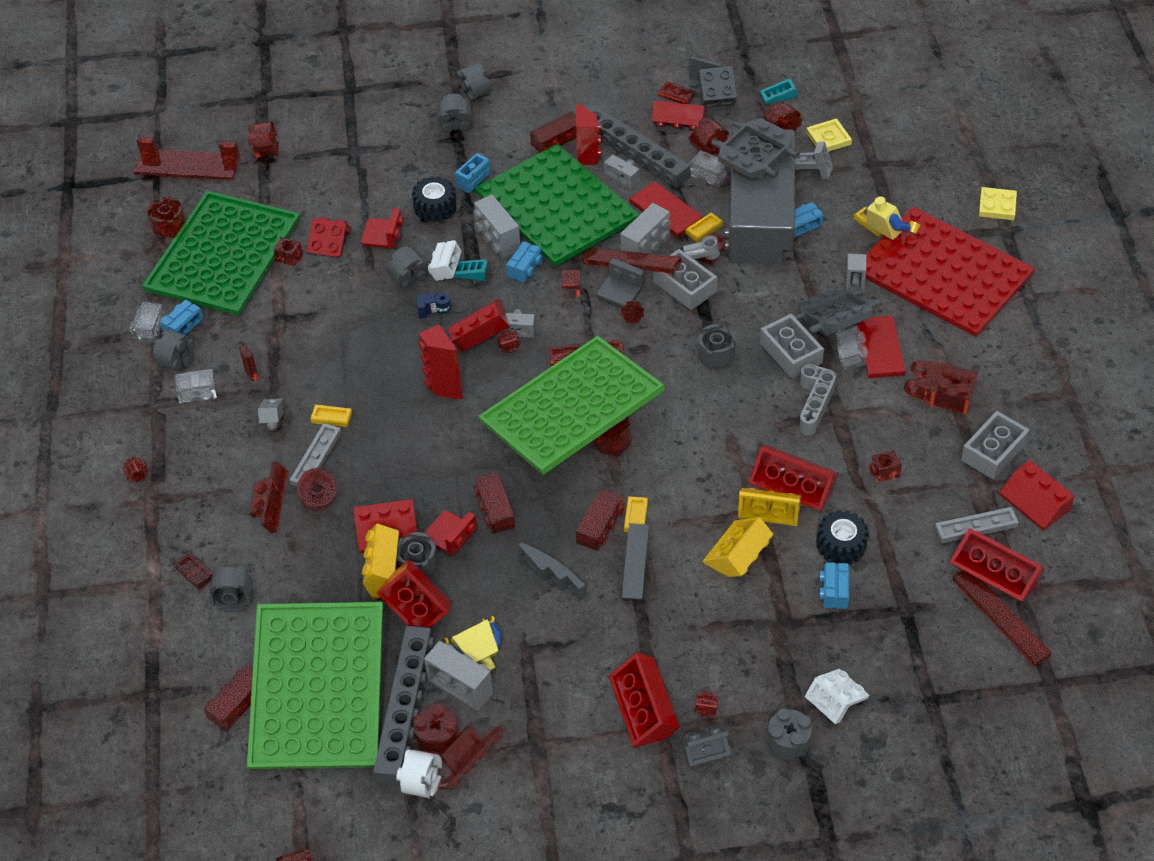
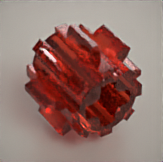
M627 301L624 307L621 308V317H624L626 323H639V320L644 317V308L641 307L639 302Z
M506 330L500 332L501 335L497 336L502 352L510 353L516 351L517 347H520L515 331Z
M135 456L130 459L128 458L126 463H124L123 470L127 480L130 479L131 481L138 482L144 480V477L147 476L148 469L144 459L141 460Z
M704 690L703 693L697 694L695 712L700 713V717L710 718L711 715L716 716L719 696L713 695V691Z

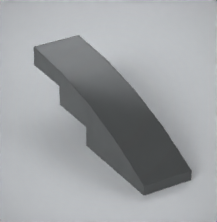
M629 523L622 599L643 601L649 525Z
M522 542L518 544L520 557L542 582L550 578L560 591L569 588L579 601L586 597V585L572 571L544 552Z

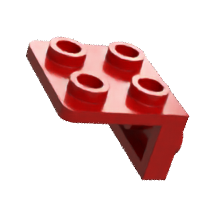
M393 208L390 220L368 219L361 244L363 246L395 248L400 237L401 227L404 224L401 210Z
M320 217V219L313 218L307 252L310 254L340 257L345 234L351 233V227L343 220L330 221V219Z
M443 511L426 530L425 534L431 537L437 548L454 556L477 530L476 517L468 512L461 519L449 511Z

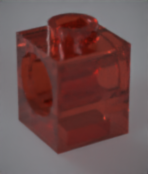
M283 237L279 239L273 249L277 262L295 266L303 256V250L299 241Z
M895 450L873 455L872 464H870L869 468L872 476L875 475L877 481L882 482L900 477L902 464Z

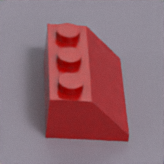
M654 101L652 121L656 122L658 126H666V123L672 124V127L682 128V125H687L689 129L699 130V127L704 126L707 108L699 105Z
M576 104L577 160L582 165H598V158H601V147L598 148V145H601V135H597V132H601L600 122H597L596 114L581 104Z
M497 299L454 323L448 328L451 341L463 353L509 327V323L500 299Z
M1031 460L1027 461L1013 473L999 493L1000 496L1043 531L1071 510L1075 497Z
M413 499L354 507L359 553H364L367 547L366 534L376 524L398 530V541L402 537L404 539L409 536L410 533L417 532Z
M410 559L400 566L376 593L408 626L430 628L449 612L451 601Z

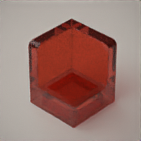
M562 270V288H576L577 297H580V270Z

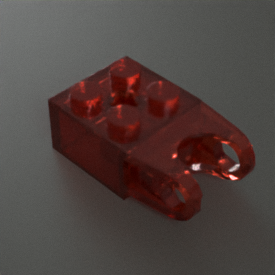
M917 360L912 363L911 372L921 379L906 381L904 385L906 393L930 402L929 405L967 414L976 387L978 372L923 360ZM917 366L922 367V368L924 369V371H923V370H918V369H916L915 367H917ZM909 386H914L918 388V390H913Z

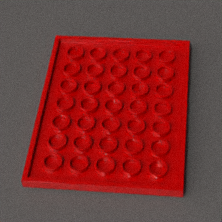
M912 207L901 219L905 223L913 221L920 224L917 233L902 231L893 240L884 236L866 254L865 279L977 337L1034 274L1035 268Z

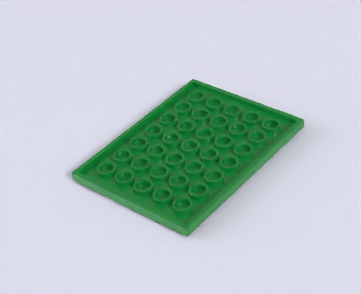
M559 144L544 150L474 188L475 193L481 199L493 195L519 225L520 235L531 245L539 246L542 255L555 267L628 227L640 215Z
M206 191L142 285L143 291L181 301L187 300L192 304L239 316L301 219L300 213Z

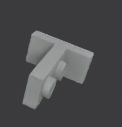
M825 141L818 142L814 153H800L795 158V170L819 169L821 178L829 179L833 166Z

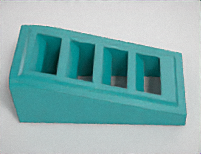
M791 78L760 91L765 104L798 97Z
M488 260L459 261L453 278L485 281L489 270Z

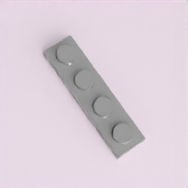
M323 423L290 478L291 485L307 490L310 488L341 435V428Z
M1012 507L938 522L935 523V530L942 544L963 539L969 528L984 535L1017 528L1019 522Z

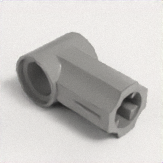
M707 236L703 238L702 242L683 246L684 253L692 259L705 257L713 260L720 255L718 241L714 236Z

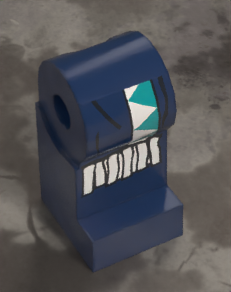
M436 292L416 295L419 319L426 318V314H445L451 310V299L448 293Z

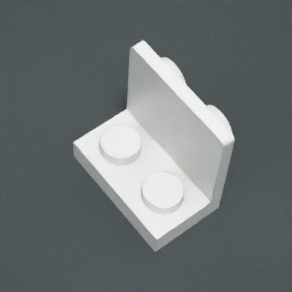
M837 669L815 677L805 697L833 723L837 724L842 720L849 706L868 699L869 694L864 691L861 685L856 684L845 671Z

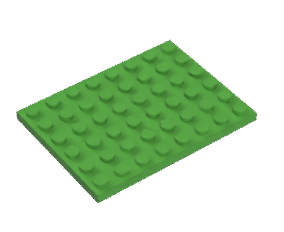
M596 336L478 417L482 424L544 475L664 392L665 386L602 338Z
M383 602L257 604L247 758L248 770L371 768L375 766L379 749Z

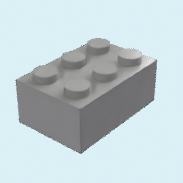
M493 195L474 202L475 210L473 213L476 218L475 228L477 232H481L486 243H490L493 251L499 254L502 259L513 255L520 246L519 225Z
M652 203L620 233L621 259L639 267L664 242H667L671 235L670 211Z
M680 249L653 267V282L690 310L717 292V276Z
M792 314L761 328L760 344L792 379L801 374V368L804 365L812 364L818 366L823 363L824 348Z
M996 411L964 445L961 461L995 480L1027 444L1030 430Z
M439 641L424 658L428 681L474 710L479 711L492 696L493 688L489 668L474 662L467 654L459 653L452 645Z

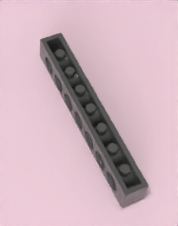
M590 103L585 107L597 115V122H600L601 132H597V135H601V141L675 188H678L690 178V164L594 104Z
M406 626L373 771L375 783L401 786L400 781L397 780V771L403 766L405 752L408 749L412 750L410 742L415 739L416 734L414 724L415 721L419 720L420 715L418 705L422 703L424 696L422 686L427 683L424 658L435 645V637H432L431 628Z

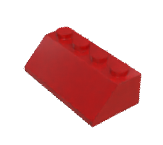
M440 325L420 332L418 346L422 352L420 359L424 365L422 371L425 375L423 381L426 388L431 389L433 394L457 400L463 399L456 347Z
M765 445L760 448L749 483L768 491L801 495V504L822 511L834 489L839 472Z
M971 528L968 529L949 561L955 567L1021 602L1035 589L1044 573L1042 565Z
M635 653L609 675L633 747L665 740L680 728L654 657Z

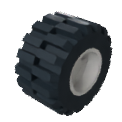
M431 176L428 179L423 178V181H418L417 185L413 187L412 199L413 209L420 219L424 218L425 221L432 220V222L439 220L440 222L443 221V218L448 219L449 215L452 216L456 210V191L450 181L447 182V179H441L438 176L436 178Z
M837 510L836 513L830 512L829 516L825 515L819 524L816 547L819 549V554L824 555L825 560L830 559L831 563L847 562L850 565L853 563V560L855 562L859 561L866 551L869 537L868 525L864 523L862 517L858 518L856 513L850 514V511L847 510L845 512Z

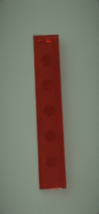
M590 248L582 258L583 263L589 265L609 267V262L614 258L643 270L675 273L682 262L680 256Z
M961 571L953 576V581L1034 666L1051 657L1052 652L983 581L965 571Z

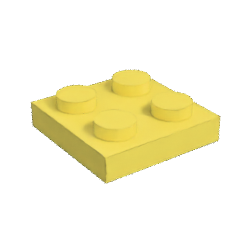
M837 118L806 128V134L813 144L817 146L818 142L825 141L828 152L852 145L851 137Z
M982 187L979 217L1014 220L1017 191Z

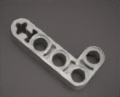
M806 364L801 368L800 385L805 389L811 390L800 415L799 430L804 435L809 436L816 432L834 392L836 374L830 369L812 364Z

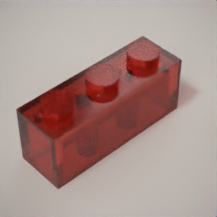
M571 111L530 131L531 145L541 153L556 144L562 146L576 139V115Z
M498 471L475 477L476 485L473 486L475 497L480 498V501H478L480 511L485 512L484 521L486 527L491 528L492 534L515 528L514 514Z
M604 488L600 489L576 530L577 544L599 551L601 545L606 544L609 531L615 528L618 516H621L624 512L623 495Z
M246 663L241 669L237 670L234 677L222 686L220 692L213 699H210L204 708L207 719L226 732L251 706L253 667Z

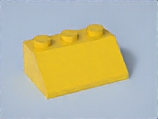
M741 488L739 492L738 518L747 519L760 516L764 522L797 526L801 495Z
M760 516L735 520L702 562L727 577H740L748 571V566L758 558L762 548L769 544V539L773 533Z
M376 524L366 534L367 547L364 551V558L366 560L362 569V575H364L363 584L373 600H378L377 591L395 572L399 531L380 524Z

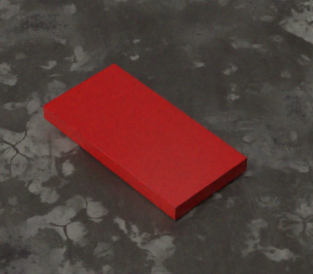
M655 181L629 198V202L642 212L652 203L670 211V233L677 238L682 236L688 227L703 218L702 215Z
M893 316L871 317L856 323L868 378L904 376L906 369Z

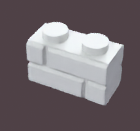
M456 241L437 243L436 249L432 254V261L428 265V271L436 281L454 277L462 253Z

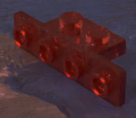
M277 461L272 463L270 477L255 482L248 513L253 518L262 515L261 525L272 534L277 531L288 473Z
M466 726L440 753L441 760L452 773L438 787L441 790H452L460 782L458 779L474 768L473 763L477 759L483 758L488 753L487 749L490 745L496 744L502 738L501 734L505 731V728L503 726L494 727L482 739L471 726Z

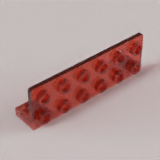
M138 136L136 141L140 154L134 168V174L232 180L240 159V153L236 141H220V153L159 150L155 137Z

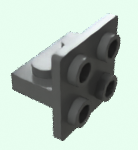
M717 725L705 727V731L696 733V731L684 733V737L679 738V741L683 744L688 766L731 755L727 740L728 731L717 727Z

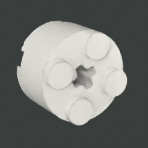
M408 749L405 752L403 766L397 771V780L400 781L401 792L425 798L434 796L441 780V776L437 775L438 768L442 769L440 755Z

